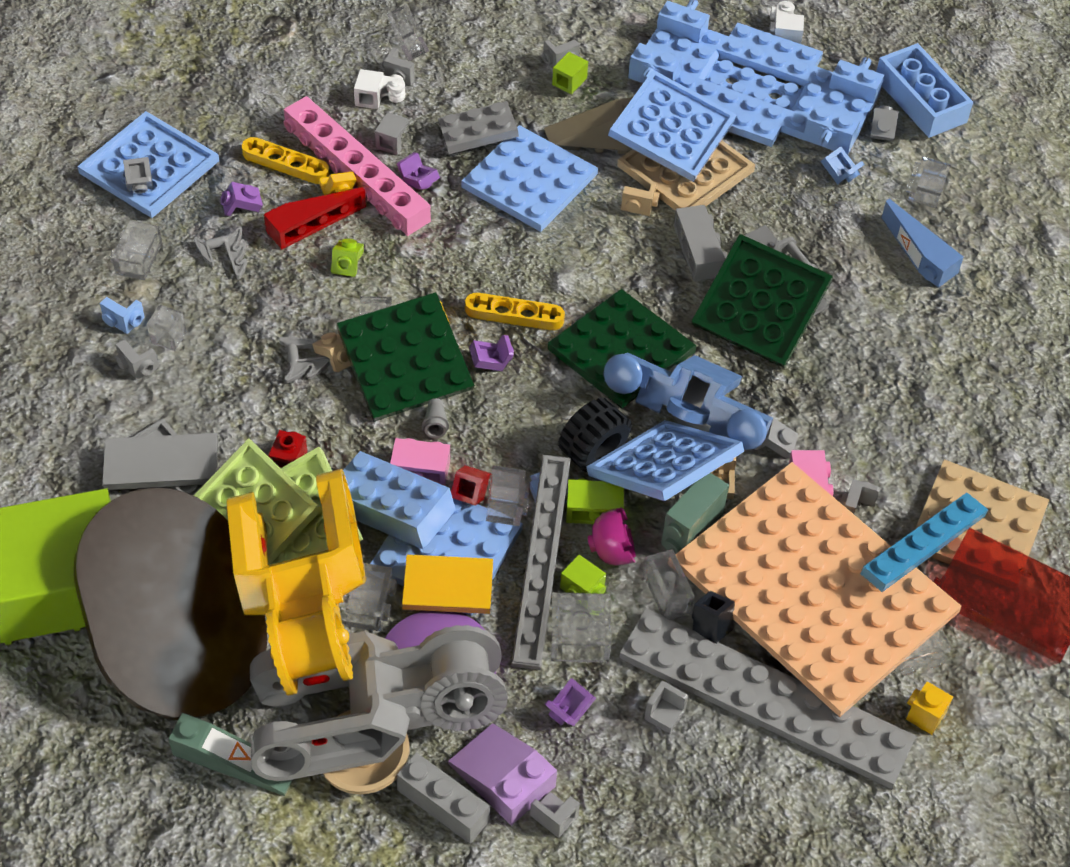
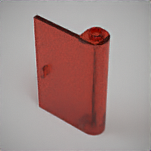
M969 527L946 573L941 579L935 577L933 582L962 606L959 614L1060 664L1070 645V576Z

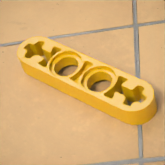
M256 137L247 138L242 143L243 157L250 162L313 184H319L320 178L330 176L329 165L323 160ZM278 154L281 156L280 158L274 160L268 158L270 155ZM293 162L302 163L299 167H292L290 164Z
M472 293L465 299V312L474 319L544 330H558L564 325L565 312L562 307L555 304L484 293ZM499 306H504L509 310L505 313H499L495 309ZM524 310H530L534 313V315L531 317H525L521 315V312Z

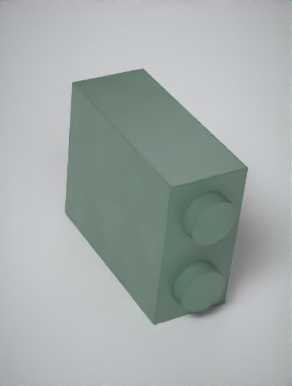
M709 473L696 481L666 513L661 545L669 553L677 554L723 517L729 484L714 474Z

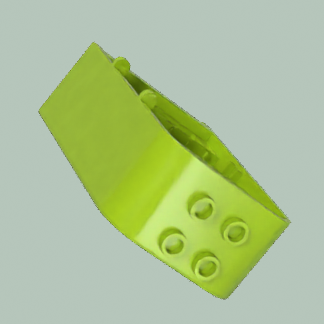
M108 488L0 508V644L10 645L12 641L72 629L77 632L81 631V628L86 627L75 588L74 557L86 526L105 505L111 502Z

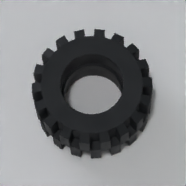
M594 399L581 407L569 419L560 434L558 446L582 471L587 472L586 467L626 443L632 424L608 399Z

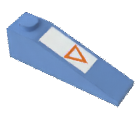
M891 199L886 200L881 218L918 272L938 288L957 275L964 257Z

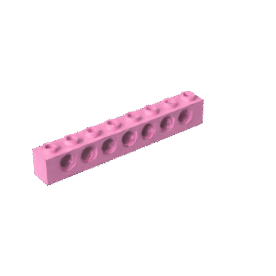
M306 96L284 109V126L287 131L296 135L304 146H308L315 153L318 159L327 162L334 173L353 172L356 177L353 188L363 187L365 189L366 201L375 206L379 214L385 215L396 229L409 236L431 222L430 204L310 98Z

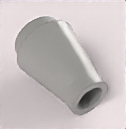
M437 398L431 399L428 402V408L422 423V429L430 438H441L449 429L444 403Z

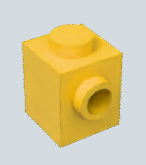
M926 682L921 691L916 688L910 696L907 704L911 708L906 720L933 735L945 716L953 696Z

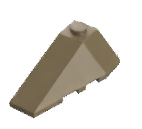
M633 97L613 100L545 127L546 139L566 150H580L584 147L595 148V152H603V149L618 150L617 154H626L632 148L613 139L608 134L610 128Z

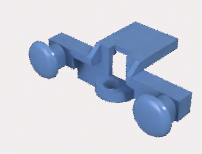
M630 353L614 355L605 365L604 378L609 388L617 393L627 394L641 387L635 402L660 413L664 404L667 406L666 409L669 413L681 420L693 424H708L711 426L709 433L742 441L744 450L756 449L766 439L773 417L724 396L739 386L743 377L696 355L678 364L673 372ZM692 376H696L703 382L710 384L701 408L682 400Z

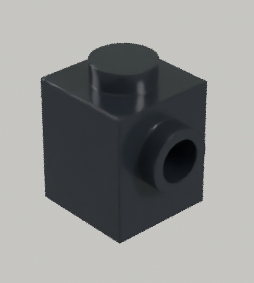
M709 591L694 604L692 611L693 631L717 644L733 630L735 601Z

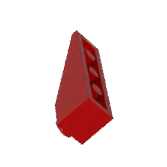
M360 187L285 203L264 214L265 230L282 250L365 208V189Z

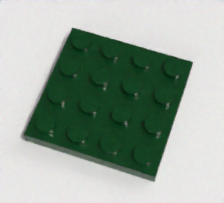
M739 234L691 321L692 325L785 368L830 286L833 276Z
M620 289L549 341L548 350L620 408H624L637 398L641 387L627 394L617 393L610 389L604 378V368L610 358L614 355L630 353L665 370H669L696 352V345L623 289Z
M436 292L338 322L336 325L373 422L427 405L434 398L442 400L474 389L475 385Z

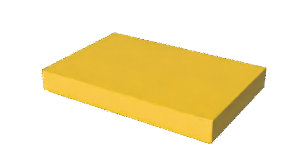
M407 555L402 610L490 614L493 559Z

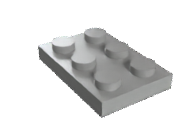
M507 101L438 118L448 154L519 137L518 128Z

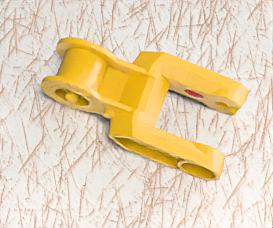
M342 469L316 475L328 550L272 565L268 563L267 531L263 514L257 512L254 492L227 499L233 573L242 609L245 615L266 616L267 633L269 635L268 642L271 645L270 656L277 668V675L280 678L283 691L288 696L297 694V679L338 669L343 681L353 678V666L351 664L349 646L347 645L349 633L342 624L339 603L344 602V595L363 585L366 581L354 505Z

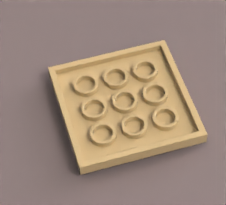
M722 140L694 182L634 149L620 157L617 163L620 169L646 189L650 190L652 182L657 183L656 192L660 193L659 198L675 211L678 208L709 205L755 170L754 163Z
M944 459L916 528L966 492L985 506L988 511L984 518L931 557L1016 590L1049 499Z

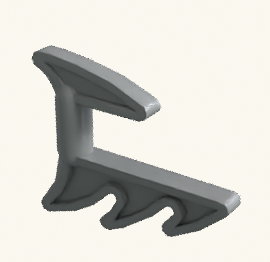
M239 226L228 235L208 240L194 237V243L198 252L212 267L214 266V260L210 249L225 246L237 280L241 279L247 267V259H243L247 249L246 242H243L239 247L242 240V227Z
M304 337L279 338V343L287 348L289 372L285 376V383L299 379L309 370L310 372L307 374L308 380L316 377L327 367L328 373L333 372L328 357L299 359L298 350L313 348L312 344L318 340Z

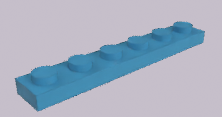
M966 492L863 566L860 574L877 589L884 592L984 518L988 509Z

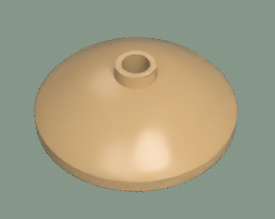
M348 710L338 715L337 717L351 714V710ZM406 734L405 741L384 762L323 773V776L335 788L346 793L369 794L382 790L397 779L398 772L408 762L410 753L408 735Z

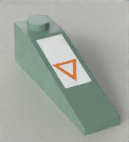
M182 713L168 739L173 756L283 796L286 795L292 780L273 781L257 775L251 768V743L204 720Z

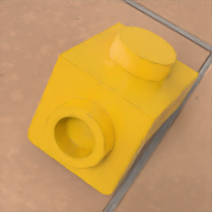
M353 172L330 174L329 177L320 178L319 185L324 195L351 190L356 182V177Z

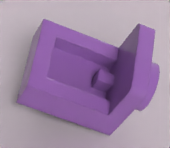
M413 152L397 163L402 180L410 187L424 190L440 178L437 169L422 165L418 153Z
M231 182L227 190L223 191L221 195V205H223L226 216H231L236 207L259 212L263 206L259 188L251 185Z
M502 335L497 344L473 340L469 346L473 364L476 368L503 371L514 355L508 335Z
M571 678L553 701L548 699L545 705L551 710L548 715L557 723L563 725L566 722L575 726L595 701L596 697Z

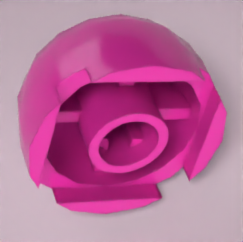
M622 507L606 511L597 517L592 526V535L588 536L591 552L596 551L602 561L613 566L635 563L634 557H636L631 529L626 524H623V521L628 519Z

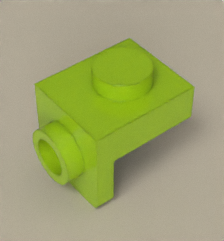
M348 238L342 239V241L339 240L332 249L331 273L355 277L358 260L363 255L364 244L357 243L356 240Z

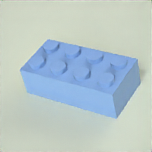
M918 43L879 58L876 72L884 74L882 87L928 138L967 123L973 101Z
M359 451L343 470L351 493L356 520L418 548L424 549L456 510L449 487L362 451Z

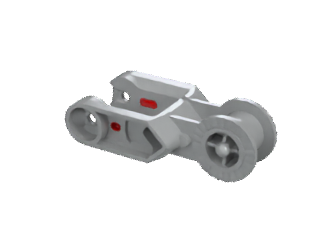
M469 625L445 627L427 636L420 645L398 649L395 642L366 631L350 633L347 645L349 646V654L353 666V678L343 681L338 669L297 679V694L290 696L286 695L280 683H275L280 682V678L277 675L274 660L270 656V650L261 652L250 664V681L260 703L274 707L287 706L296 703L304 695L349 686L351 714L303 724L278 721L262 725L253 733L251 768L264 779L273 781L293 780L384 762L405 741L407 730L434 725L444 730L468 731L488 725L503 713L508 700L507 689L503 680L494 674L501 663L502 655L499 642L487 630Z

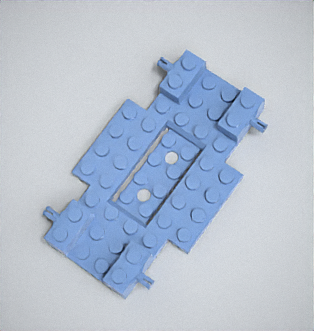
M689 0L687 6L667 1L658 14L657 29L646 45L638 44L630 57L629 79L644 83L650 73L655 70L736 114L735 121L727 132L770 147L773 146L779 133L782 132L833 151L842 147L847 155L880 95L884 74L868 69L871 65V60L868 58L866 61L867 57L862 59L859 66L839 60L835 70L831 72L817 67L822 59L823 51L738 22L729 36L709 30L710 15L695 10L699 4L697 0ZM732 62L743 65L746 68L741 69L733 66ZM754 70H757V71H760V72H763V73H766V74H769V75L761 76V75H759V74H756V73L754 72ZM775 77L789 81L790 83L784 84L782 82L776 81ZM734 78L738 82L729 84L726 82V79ZM777 93L781 97L772 99L769 94Z

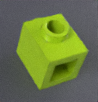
M568 52L553 67L552 85L572 95L587 79L588 61Z
M578 555L561 573L560 588L567 593L570 599L588 607L594 599L596 601L599 600L605 593L606 573L581 555Z

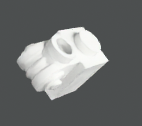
M789 1L779 2L776 7L772 6L770 20H774V22L770 23L769 33L801 44L804 15L794 14L795 6Z
M360 69L354 87L355 106L379 109L381 99L384 96H388L389 100L394 103L405 99V82L400 75L384 76V72Z

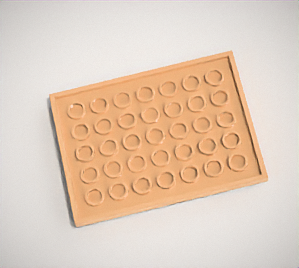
M793 462L672 557V564L705 594L713 591L735 601L734 621L839 717L956 616L962 607L917 568L913 569L884 592H881L860 574L863 566L891 546Z

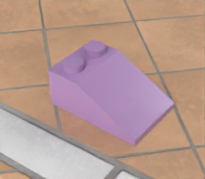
M493 723L448 761V764L511 826L531 809V803L535 799L540 801L556 787L557 770L535 749Z

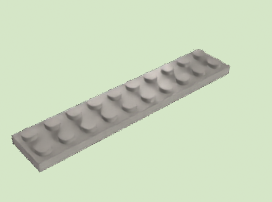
M647 608L620 652L619 659L891 790L916 738V735L855 706H852L839 717L801 681L719 642L716 644L699 633Z

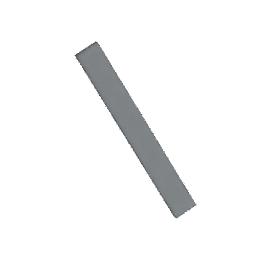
M543 455L511 667L541 670L571 458Z

